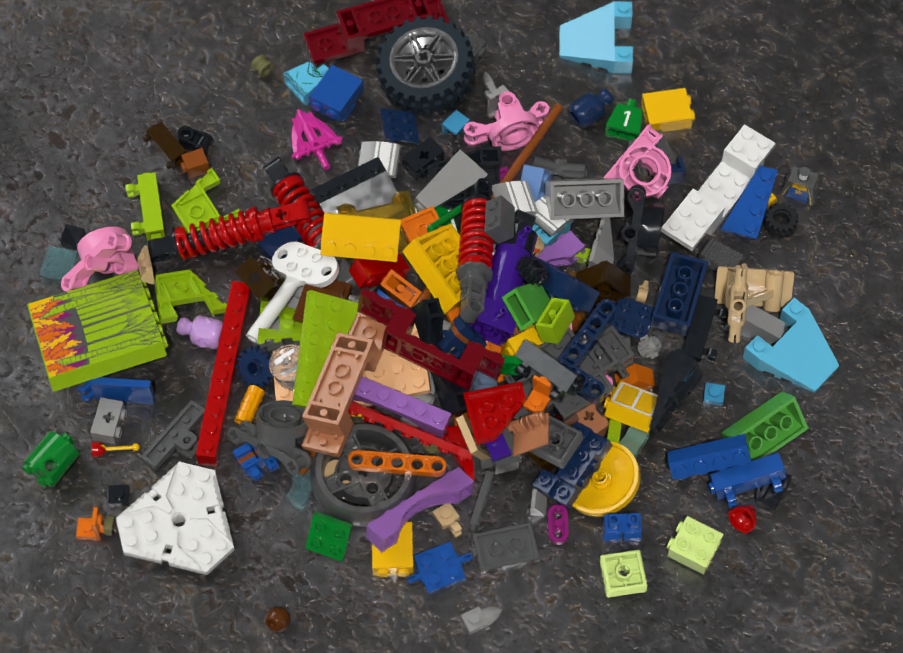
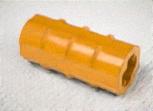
M255 385L248 387L234 418L237 424L240 425L244 420L252 423L265 394L263 389Z

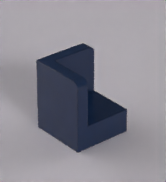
M678 156L677 163L670 164L671 177L667 185L684 182L686 168L682 156Z

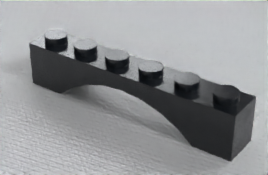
M439 299L422 300L410 308L416 314L415 325L419 338L422 342L433 344L440 351L444 352L438 345L443 339L444 314ZM431 372L442 410L451 413V417L465 414L467 409L463 393L468 392V390Z

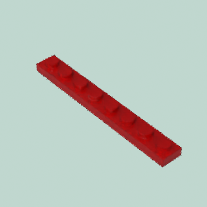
M352 401L348 413L358 416L360 414L365 416L364 420L376 424L377 421L384 424L383 428L394 431V429L402 431L401 435L412 439L414 436L419 438V442L426 446L436 445L438 446L437 450L449 454V452L457 454L456 458L467 462L468 459L472 460L474 458L469 448L355 401Z

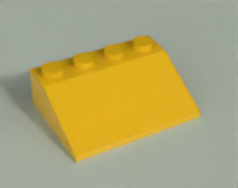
M452 223L413 239L402 251L433 297L439 299L445 314L461 306L462 289L460 287V280L456 276L459 264L460 235Z

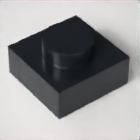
M109 485V507L129 506V485Z

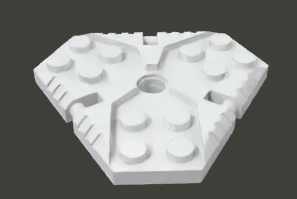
M179 462L151 487V491L141 495L136 502L132 503L130 507L116 518L123 552L127 556L160 564L163 561H167L169 566L208 575L234 551L226 513L222 510L224 505L216 473L212 469ZM158 496L160 499L155 502L153 499ZM209 511H215V513L208 514ZM179 522H184V523H185V524H184L183 526H181V527H177V526H176V524L179 523ZM167 548L172 549L171 554L166 553Z

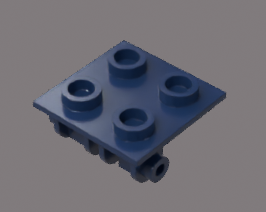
M381 108L385 142L395 143L399 141L419 144L413 112Z
M628 298L618 300L615 318L610 326L613 325L620 335L626 334L640 339L646 334L648 335L655 307Z

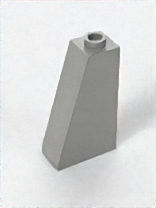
M459 150L414 199L415 207L419 211L431 206L437 209L471 189L478 179L486 178L488 174L462 150Z

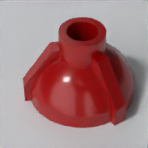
M751 505L735 507L728 513L732 526L738 531L744 532V534L752 531L757 524L756 510Z

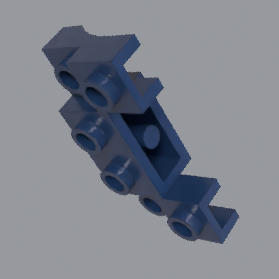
M575 422L572 427L582 432L583 440L563 469L560 468L556 475L542 469L532 484L539 492L570 510L582 490L588 486L590 478L594 472L598 471L602 460L613 446L610 440L594 433L591 428L579 422Z

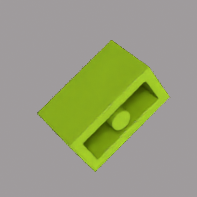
M551 298L535 324L541 342L560 343L575 318L569 300Z

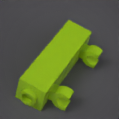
M146 172L137 175V185H125L128 198L140 195L143 223H131L133 236L145 233L147 241L166 237L156 172Z

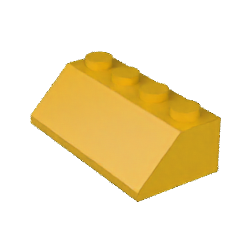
M324 213L320 255L397 262L401 219Z

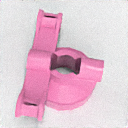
M503 92L499 97L498 110L494 115L496 122L487 125L476 122L467 123L464 126V141L472 146L491 140L493 146H501V151H510L527 145L548 115L549 105L540 101L535 103L527 112L523 110L518 98L512 92Z
M649 123L604 178L624 179V188L627 192H629L633 185H642L646 190V198L652 196L659 199L669 187L667 184L671 177V165L665 153L655 147L664 135L662 133L659 134ZM637 163L640 167L646 168L650 176H654L651 182L646 183V181H640L635 177V172L632 170ZM635 192L636 197H639V192Z
M109 226L97 229L84 236L77 244V251L81 261L62 278V289L67 292L86 286L94 272L103 274L115 272L122 275L138 270V263L131 248L132 240L128 232L121 227Z

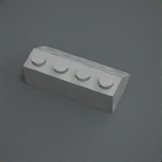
M624 179L545 180V199L550 220L624 217Z

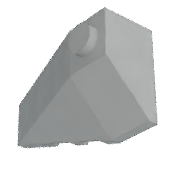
M610 217L601 218L588 267L606 260L614 265Z

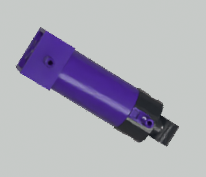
M517 209L515 212L514 238L496 244L492 260L493 277L488 282L484 311L474 323H468L482 335L485 341L500 347L513 335L516 327V322L502 297L513 289L523 286L524 279L519 275L521 271L516 269L518 266L517 262L521 257H525V255L531 259L538 239L537 233L532 230L536 216Z

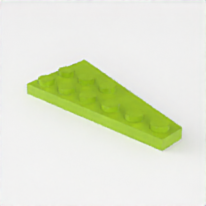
M313 290L307 291L292 401L293 406L306 409L337 333L348 334L358 313L357 302Z

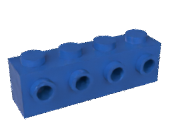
M745 434L668 451V464L673 480L686 479L693 475H704L715 470L722 471L733 466H744L751 462L750 449Z

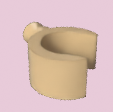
M644 280L643 284L639 285L636 298L637 302L644 304L649 290V282L647 280Z

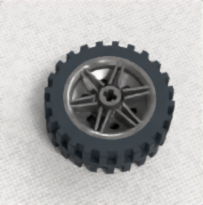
M418 16L412 22H409L407 19L403 21V26L398 27L396 25L393 27V33L391 35L387 33L384 37L385 44L380 43L378 47L380 54H376V70L388 100L391 99L396 107L401 105L402 111L408 112L412 110L413 115L418 116L420 112H425L426 116H431V112L438 111V114L444 113L443 109L446 107L454 108V103L457 100L462 102L464 100L463 94L465 92L469 93L471 90L470 83H474V72H476L472 47L469 38L464 35V31L460 27L456 29V25L452 21L447 24L445 18L439 17L438 20H434L433 16H427V19H421Z

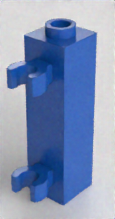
M779 453L753 460L744 466H734L710 474L712 482L708 484L711 493H716L718 500L726 498L730 508L737 506L736 494L772 483L775 493L783 491L780 480L786 479V472Z

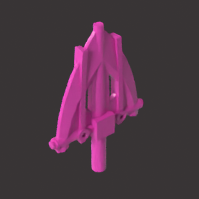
M298 109L295 119L292 118V147L294 152L291 155L292 159L300 160L301 156L305 155L308 157L312 152L314 156L318 157L323 169L329 170L331 166L324 154V148L330 149L333 144L340 145L343 140L342 136L338 137L324 122L314 117L311 111L308 114ZM314 129L319 131L321 135L319 138L316 135ZM303 131H304V134H305V136H306L308 142L303 141V138H302V133H303Z

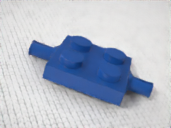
M445 543L414 555L413 559L417 566V573L406 576L408 584L420 580L424 584L427 593L431 594L466 580L462 564L473 560L472 555L469 552L458 556L452 543Z

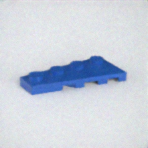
M764 166L758 167L722 226L721 232L758 240L778 170Z

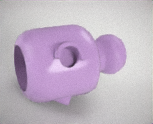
M203 315L196 316L193 322L183 317L179 319L176 331L180 335H190V341L194 345L214 350L218 349L223 322Z

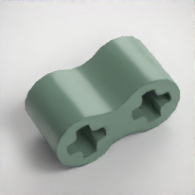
M630 426L619 444L625 446L636 459L640 450L649 439L650 432L647 433Z

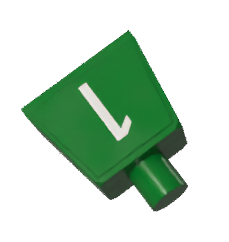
M628 99L626 105L620 103L616 105L606 123L605 136L625 141L639 137L642 109L636 108L638 104L636 100Z

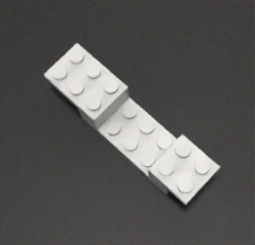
M744 124L724 149L722 162L698 191L695 189L691 190L662 226L661 232L693 251L706 233L710 236L736 205L758 167L763 166L764 160L773 150L776 143Z

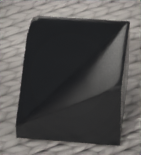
M66 224L60 238L62 247L77 250V244L86 236L84 228Z

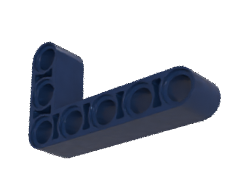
M609 299L602 300L558 359L586 379L582 390L577 395L592 404H599L604 400L605 386L601 381L579 367L615 318L616 306ZM604 309H608V310H610L611 312H610V313H603L602 311H603ZM593 324L600 325V327L597 329L592 328L591 326ZM582 339H587L590 342L583 344L580 341ZM572 354H576L579 357L576 359H572L569 356ZM593 390H599L601 393L598 395H594L591 392Z

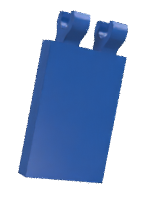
M99 377L83 382L86 385L78 387V392L81 394L89 392L88 395H81V400L84 402H89L93 398L97 400L106 398L130 403L155 404L154 390L151 381Z

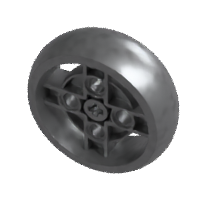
M359 423L352 426L341 453L342 456L336 464L334 475L324 479L326 465L333 456L315 453L310 469V482L315 498L330 516L351 523L353 526L367 527L371 520L379 518L387 510L393 509L401 501L413 496L417 485V475L404 474L401 487L388 499L386 493L392 485L394 474L351 469L348 464V456L352 451L382 452L377 448L361 446L360 444L377 445L388 450L387 452L413 454L406 442L393 431L376 424ZM360 457L358 460L351 461L358 465L363 462V459ZM380 458L372 460L374 466H379L383 463ZM395 459L391 464L393 467L399 468L403 465V462ZM416 462L412 463L414 469H417ZM344 480L350 481L348 485H343L341 482ZM375 489L377 492L371 494L368 490ZM345 497L355 503L367 504L368 507L349 505L339 500V498Z

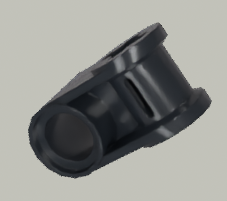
M182 126L177 132L178 142L184 149L194 151L202 148L205 156L207 155L209 145L214 142V138L210 134L190 126Z

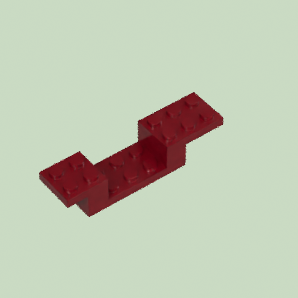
M374 0L336 11L337 24L303 33V38L313 65L365 51V38L393 31V27L396 25L398 27L403 26V21L407 19L409 22H412L418 16L421 19L433 16L434 20L442 17L445 18L447 24L449 20L441 0Z
M363 288L361 291L357 311L387 326L384 330L382 348L468 391L471 389L479 372L496 381L498 380L505 362V358L500 353L491 352L480 343L469 341L461 358L458 360L453 354L444 353L435 345L426 344L417 336L411 335L416 319V314L411 309L403 308L393 300L379 296L373 290Z

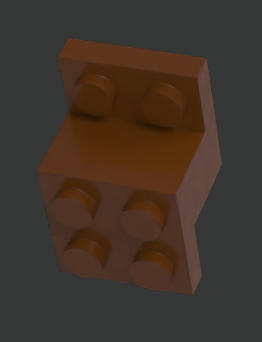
M334 280L330 285L323 288L305 284L293 316L294 322L303 324L307 291L313 290L349 300L348 297L353 288L352 284Z

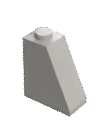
M751 305L746 308L745 324L741 328V336L754 339L758 335L768 344H772L780 340L784 335L785 322ZM726 320L723 330L729 332L730 325Z

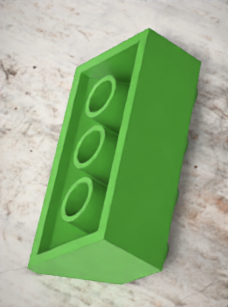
M782 391L722 431L721 434L723 438L745 434L750 449L751 461L771 455L809 428L795 396Z

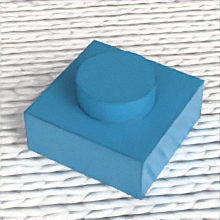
M706 383L703 403L722 406L725 385Z

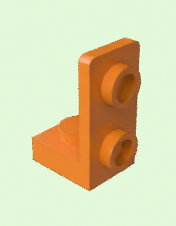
M534 375L532 378L533 390L523 405L524 409L533 414L537 411L544 412L552 400L549 397L552 392L550 381L543 376L538 377Z
M93 507L92 518H78L77 539L101 540L105 521H103V514H100L98 507Z

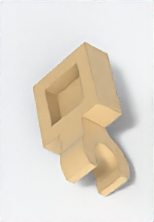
M444 504L432 511V515L443 530L448 527L455 538L462 535V528L458 523L460 516L451 504Z

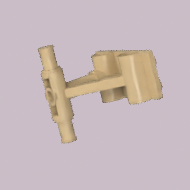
M741 265L736 267H717L714 298L718 299L717 303L725 304V307L729 308L727 320L730 325L729 342L734 343V335L736 343L741 341V328L745 324L747 307L751 305L761 306L766 311L778 312L791 301L794 282L793 271L754 269L742 265V268H740Z

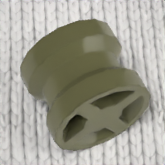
M261 54L252 61L251 67L258 71L261 77H266L272 72L274 64L271 61H267V57Z

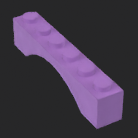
M569 231L566 234L560 235L552 245H547L543 252L536 257L555 266L572 265L579 259V257H574L577 253H585V245Z
M363 376L352 399L389 410L413 422L423 430L442 438L451 421V413Z
M459 467L453 471H448L442 478L434 480L429 486L423 490H418L409 499L401 501L398 506L387 510L379 518L371 520L367 525L366 538L381 553L398 542L403 526L415 514L435 505L460 503L473 494L474 481Z

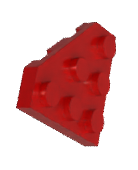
M522 381L463 393L476 445L496 441L526 402Z

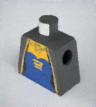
M794 166L785 178L780 195L814 205L819 191V175L811 172L808 167L799 168Z

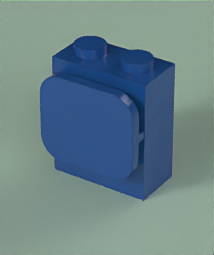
M331 65L310 94V106L315 111L340 122L344 121L356 106V100L364 90L363 80Z

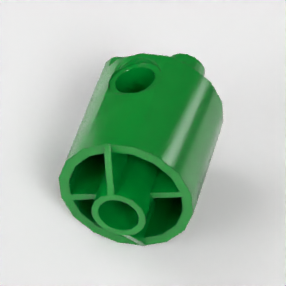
M49 431L25 459L24 465L21 468L27 474H33L37 477L36 481L44 488L47 485L54 487L79 457V452L73 446L75 441L66 433L59 435Z

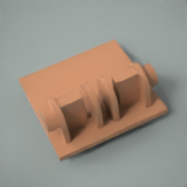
M537 411L534 414L521 417L520 420L511 421L507 426L510 432H514L513 456L549 444V413L545 414L544 412Z

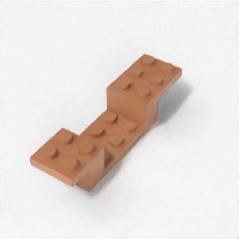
M358 312L349 333H337L302 416L309 428L302 443L304 450L340 458L354 424L348 409L364 370L371 372L376 370L384 350L381 346L386 325Z

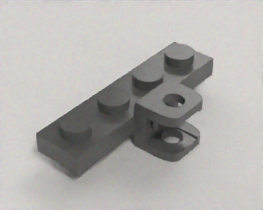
M191 400L141 456L142 461L158 470L175 449L186 458H193L196 455L198 439L191 431L203 419L205 408Z

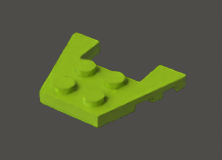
M210 168L202 179L199 178L196 181L195 186L187 190L171 205L172 210L182 226L186 228L187 233H190L189 225L191 223L196 225L198 231L200 230V221H204L207 228L210 218H213L216 223L219 222L220 214L205 193V191L221 184L213 168ZM239 209L231 212L234 214L235 218L238 217V211H240ZM228 214L223 216L225 220H228Z
M190 269L155 276L154 282L160 324L176 322L178 315L173 306L204 301L212 315L226 312L227 304L218 300L219 296L215 292H210L205 287L206 284Z
M261 300L260 314L268 305V301ZM284 307L278 316L280 317L279 330L259 328L257 343H265V340L273 339L274 343L281 342V339L284 338L300 341L303 324L293 320L296 309Z

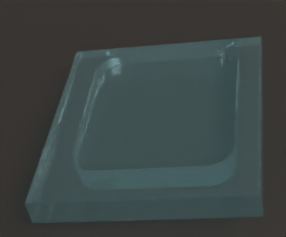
M48 246L39 277L62 281V278L74 267L78 252Z

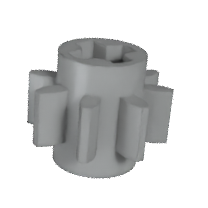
M647 334L640 338L639 345L637 346L640 355L644 358L650 357L651 359L659 355L658 352L661 351L659 339L656 336H648Z

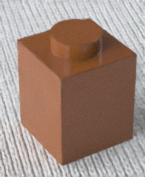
M202 148L181 155L183 162L180 163L182 172L187 173L189 179L206 174L209 170V164Z

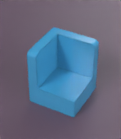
M455 110L442 123V133L444 135L449 131L454 135H457L460 131L464 133V126L470 122V119Z

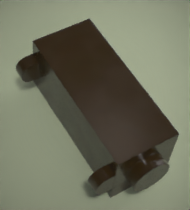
M162 122L152 125L146 131L147 134L143 136V140L145 142L149 141L167 162L165 165L167 169H176L183 162L181 155L187 153L186 150Z

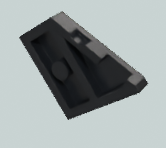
M786 473V479L780 480L783 489L781 492L775 493L772 483L756 488L757 504L775 511L792 481V475Z

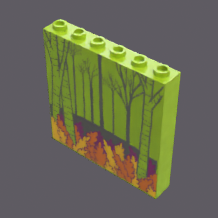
M138 270L27 304L53 392L167 356L165 350L168 347L166 337H161V335H164L162 326L157 324L160 322L157 312H152L155 311V307L148 288H144L147 287L146 282H142Z

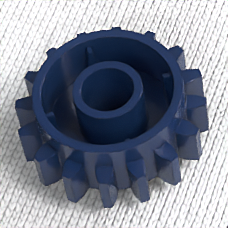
M259 345L250 346L240 352L242 356L237 357V360L240 362V364L235 365L236 368L240 369L237 375L243 376L241 382L247 381L248 387L250 385L261 388L265 387L267 384L272 383V377L277 375L275 371L278 366L274 363L276 358L272 356V351H266L267 347L260 348Z

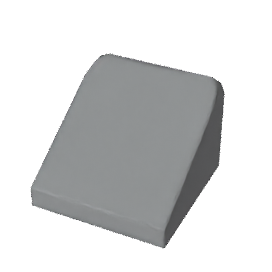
M533 489L530 514L545 516L547 498L537 489Z

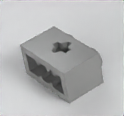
M100 398L90 431L93 441L116 445L117 439L121 438L122 422L126 420L128 413L123 401Z

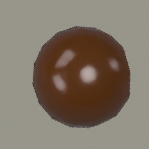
M275 606L267 611L265 623L270 630L282 632L290 625V613L285 608Z

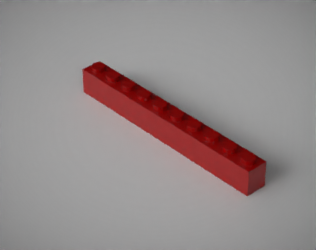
M232 281L196 451L198 464L218 466L238 369L235 365L239 364L237 357H240L253 295L244 282Z

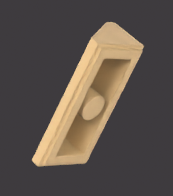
M145 245L137 258L142 282L154 285L148 246Z

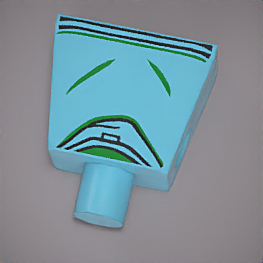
M307 62L285 72V84L306 106L310 103V94L326 74L328 68L323 64L316 69L311 62Z

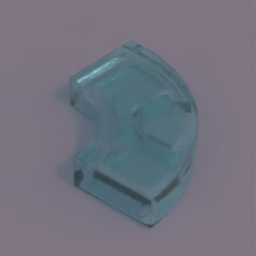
M310 468L304 476L299 473L296 475L290 474L293 484L285 497L297 512L307 504L311 496Z

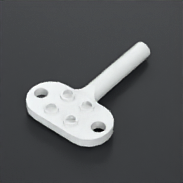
M289 242L280 246L272 257V264L276 272L286 277V280L247 332L246 337L258 344L259 328L269 329L299 287L305 284L320 288L330 285L339 274V264L335 257L320 255L321 250L300 242ZM288 254L285 258L280 259L282 255ZM332 271L329 275L324 276L326 272Z

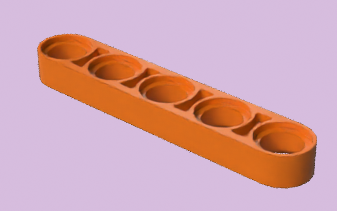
M354 450L348 456L350 468L356 471L440 477L446 472V461L438 456ZM359 456L363 459V462L356 465L351 460L353 457ZM380 458L383 463L380 466H374L372 460ZM399 459L403 462V465L395 468L391 463L393 460ZM420 461L423 467L421 469H414L412 463ZM438 462L442 464L443 468L440 471H435L432 469V465Z

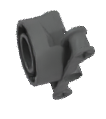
M279 400L266 403L258 408L256 425L244 420L239 426H233L228 429L229 439L233 443L247 442L255 446L258 455L262 459H267L271 456L279 459L292 475L298 474L303 468H309L312 464L310 455L295 446L297 442L305 439L309 428L302 418L305 408L293 406L292 401Z

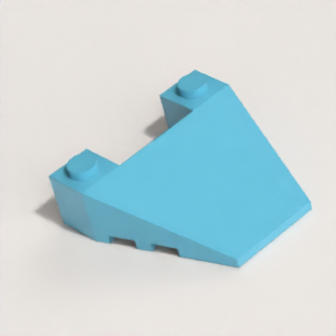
M612 2L560 25V58L580 64L582 62L591 64L594 68L598 69V67H601L611 73L631 74L633 46H615L614 29H631L632 2Z
M793 298L782 309L780 320L785 322L789 330L773 347L757 335L745 347L743 359L759 371H767L774 374V377L784 378L791 381L794 385L815 393L839 368V364L809 308L796 298Z

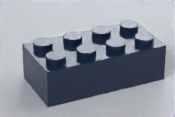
M671 252L653 312L651 327L688 336L709 261Z
M532 255L540 260L547 267L545 271L550 273L548 275L549 279L544 285L542 284L547 295L551 298L569 300L572 309L580 313L582 310L590 313L600 292L559 267Z

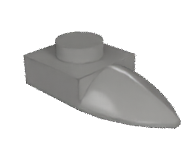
M485 71L484 84L486 91H484V96L487 101V95L495 91L496 87L489 74Z
M478 606L461 614V619L469 635L494 623L501 614L502 608L493 606L480 608Z

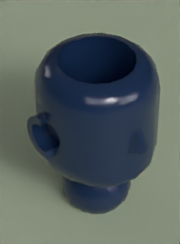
M601 89L598 95L585 93L570 104V115L577 125L586 128L596 124V121L605 115L603 106L612 104L614 98L608 89Z

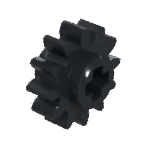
M525 255V257H521L517 262L518 266L516 269L521 271L519 275L532 285L536 283L540 287L549 279L548 275L550 273L545 271L547 267L533 256L530 259Z

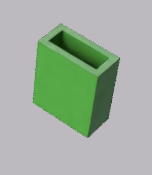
M530 283L517 287L502 297L520 331L534 327L550 302L543 286L539 287L536 283L534 285Z

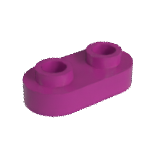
M553 505L548 510V537L553 544L561 545L567 541L569 535L568 511L562 505ZM555 515H560L561 518H560V519H556L554 516H555ZM559 533L562 537L557 538L555 534Z

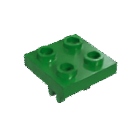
M315 511L305 549L342 562L345 559L353 524Z

